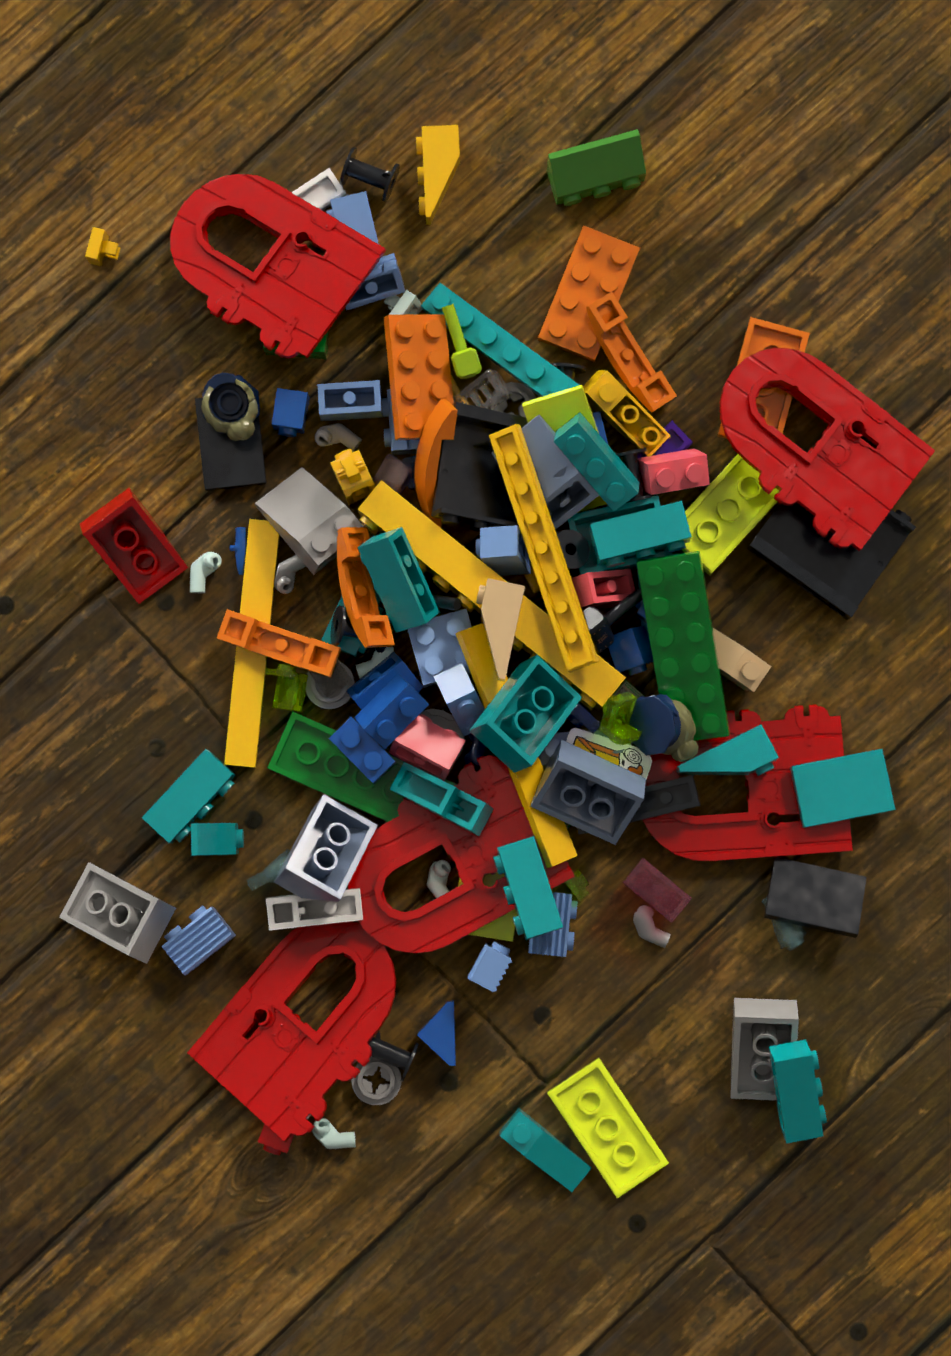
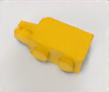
M347 449L334 456L335 461L330 463L348 505L368 497L374 490L375 484L360 451L352 452V449Z

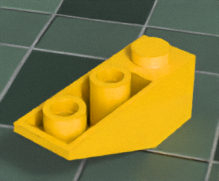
M458 125L421 126L422 136L416 137L417 155H423V167H417L418 185H424L425 197H419V214L426 215V225H431L460 164Z
M598 370L584 384L583 388L589 405L596 412L600 411L601 416L638 449L647 448V451L643 452L646 456H652L671 436L608 370Z

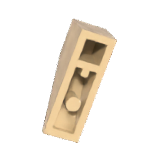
M488 578L486 586H479L476 603L482 604L481 615L498 680L505 682L525 586Z
M713 628L720 674L744 691L755 692L772 666Z

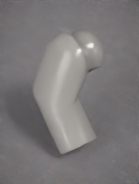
M340 423L320 427L315 434V441L320 446L342 443L347 448L352 449L353 452L362 442L360 437Z
M297 555L290 557L277 566L274 585L276 590L282 594H288L293 590L296 572L306 567Z
M646 905L640 906L637 912L634 913L633 918L638 935L644 940L665 948L671 934L655 927L652 918L654 911L651 907Z

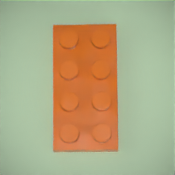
M583 225L538 340L595 362L601 345L591 325L586 307L611 291L619 302L640 247Z
M444 314L387 315L384 317L395 440H420L423 428L441 399H447L451 404H454L446 319Z
M750 317L737 365L745 358L759 351L772 348H789L805 352L810 333ZM777 387L762 388L758 398H755L757 411L769 426L775 427L783 434L792 396ZM721 423L717 436L727 439Z

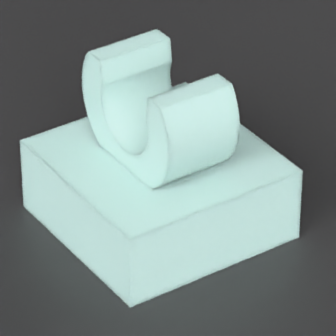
M408 290L404 292L401 298L394 295L384 300V303L388 305V309L391 310L389 315L419 314L422 310V304L417 296Z

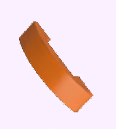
M611 291L587 306L586 310L601 347L620 378L635 397L651 413L677 397L662 371L655 372L626 326L624 320L628 316L613 292Z
M441 399L430 414L420 436L415 458V488L420 507L424 515L439 527L442 526L441 519L431 517L441 443L442 440H454L458 412L447 399Z
M341 527L338 529L337 536L338 576L344 605L351 625L365 648L392 647L395 643L388 615H380L371 576L363 564L358 550L360 545L370 539L368 528Z
M228 609L217 635V639L330 678L341 648L302 636Z

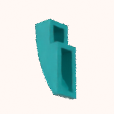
M406 762L403 763L390 787L391 791L477 836H480L494 810L487 803Z

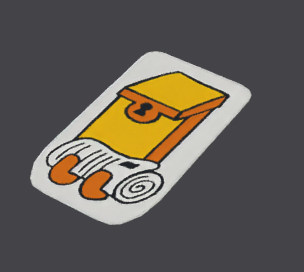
M579 728L570 730L566 742L647 779L652 764L650 755L646 756L635 746ZM625 749L623 752L618 754L612 753L614 751Z

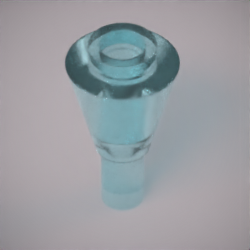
M287 848L264 871L247 879L251 890L276 880L291 851Z
M767 897L762 900V903L764 904L765 907H766ZM772 920L780 949L787 947L789 951H792L805 942L803 936L807 932L801 926Z

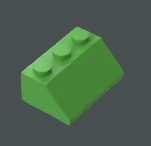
M638 129L549 153L546 171L556 205L564 203V206H572L580 203L584 197L593 195L594 198H601L611 194L613 189L623 187V190H630L640 186L641 182L645 180L646 169Z

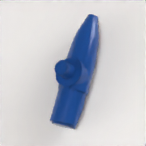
M237 527L235 528L236 542L235 545H230V551H235L239 575H244L247 547L246 528Z

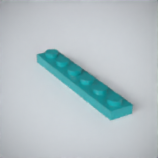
M439 283L422 303L421 308L428 314H444L442 307L454 304L465 341L538 396L543 397L579 386L578 383L443 284Z

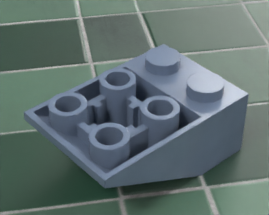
M539 414L521 429L554 528L557 529L597 498L599 494L553 442L555 431ZM493 450V451L491 452V454L493 455V457H494L495 460L497 461L496 456H495V453H494V450Z

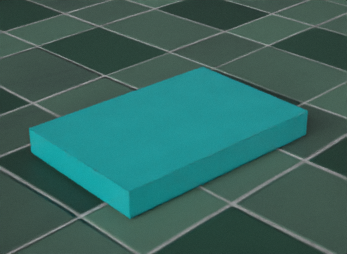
M883 749L790 767L803 828L896 810Z

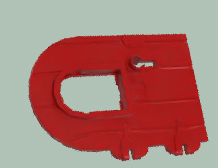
M250 174L225 175L209 181L200 189L194 191L178 211L170 234V250L175 266L186 282L208 297L206 302L208 309L211 311L210 313L218 318L226 310L221 319L228 325H240L246 320L261 330L260 340L265 348L271 351L279 343L280 345L275 350V354L281 358L285 357L288 359L294 358L298 354L307 359L309 358L318 343L386 252V249L275 182ZM229 214L241 216L278 238L254 272L218 250L215 251L209 244L207 228L217 216L221 217ZM310 241L313 247H318L326 253L324 256H321L302 243Z
M772 348L759 351L745 358L737 365L723 386L720 398V420L725 436L733 449L760 473L758 480L763 491L770 494L776 488L779 490V493L775 494L774 499L780 504L782 503L787 506L793 505L796 502L814 515L813 527L822 537H826L830 530L833 536L828 542L839 548H847L849 545H852L860 551L935 452L932 447L825 363L805 352L789 348ZM777 387L786 391L828 424L822 433L823 436L815 443L814 448L811 447L806 453L775 427L769 426L766 423V420L757 411L755 399L758 398L762 388ZM862 436L866 437L869 441H871V442H872L874 445H876L877 447L874 449L871 445H869V444H868L866 441H864L861 437H862Z
M817 704L808 705L809 716L803 715L804 707L799 705L789 709L784 714V720L761 721L760 716L754 711H749V709L740 710L741 721H735V711H726L730 735L696 740L698 753L695 757L761 724L779 757L772 763L775 767L760 776H757L756 772L745 775V786L748 790L746 796L748 812L693 816L677 811L644 819L643 822L648 832L668 851L694 861H722L853 851L850 819L812 827H802L790 771L791 766L844 756L841 716H829L828 711L824 707L817 706ZM666 754L650 755L652 764L645 786L678 779L680 775L677 774L675 769L687 761L679 762L674 760L672 755ZM769 814H775L776 816L799 814L800 821L780 822L773 826L768 823L767 817Z
M483 755L477 758L481 770L477 772L472 762L464 765L458 776L459 784L455 785L459 790L494 808L480 836L457 826L417 804L415 805L414 802L403 798V801L399 804V816L375 830L348 884V889L360 888L363 920H358V922L380 944L396 951L407 953L432 952L454 943L515 910L514 904L508 905L503 887L508 886L505 876L496 880L493 886L488 887L483 884V879L486 875L497 873L493 857L498 855V847L534 836L508 767L502 761H499L497 757ZM536 841L551 889L575 877L567 861L547 868ZM443 845L447 854L450 855V859L455 862L456 870L463 884L416 910L402 912L393 909L387 903L383 891L386 878L395 869Z
M353 921L298 927L292 930L235 994L187 1054L284 1142L292 1134L304 1136L310 1133L315 1126L308 1118L312 1115L316 1121H320L327 1109V1103L323 1097L336 1081L347 1082L356 1078L360 1073L359 1068L353 1066L356 1061L364 1067L368 1064L372 1055V1048L369 1042L380 1030L390 1014L395 999L396 975L393 961L386 946L376 941L359 923ZM345 954V957L353 960L356 964V980L349 993L318 1030L315 1031L308 1023L302 1022L300 1016L294 1014L286 1004L316 970L317 964L322 963L331 955ZM266 1012V1020L262 1023H259L262 1014ZM256 1022L259 1023L257 1030L249 1039H246V1034Z

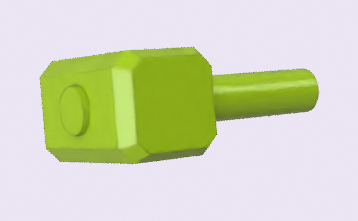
M454 304L442 307L456 351L450 357L455 375L460 379H468L480 374L482 367L477 351L471 347L467 348Z

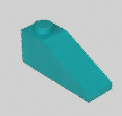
M761 724L677 766L675 770L678 775H749L756 772L757 776H760L775 768L772 763L779 757Z
M191 823L192 856L239 854V848H244L243 829H238V823Z
M520 1108L516 1110L499 1131L500 1137L571 1192L574 1191L592 1168Z

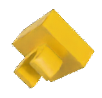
M92 228L85 255L90 264L102 266L104 256L118 260L121 248L118 247V243L108 241L109 236L104 229Z

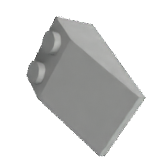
M303 467L254 504L313 575L337 557L338 529L341 527H364L340 499Z
M88 862L59 918L124 954L147 964L176 908Z
M734 998L731 1099L776 1100L769 1046L797 1041L799 1024L797 1000Z

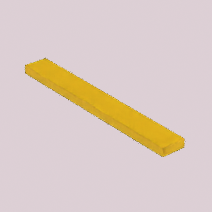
M514 424L490 434L489 438L567 672H573L597 663L599 659L521 426Z
M249 519L240 614L271 625L274 579L280 535L267 520ZM236 646L224 765L256 768L267 657Z
M484 623L459 631L455 635L483 706L486 709L505 682L498 680ZM539 757L532 766L515 773L508 767L547 868L578 856L565 822L531 807V802L544 773Z

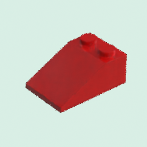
M127 488L80 523L82 534L138 604L188 569L187 564L130 488Z

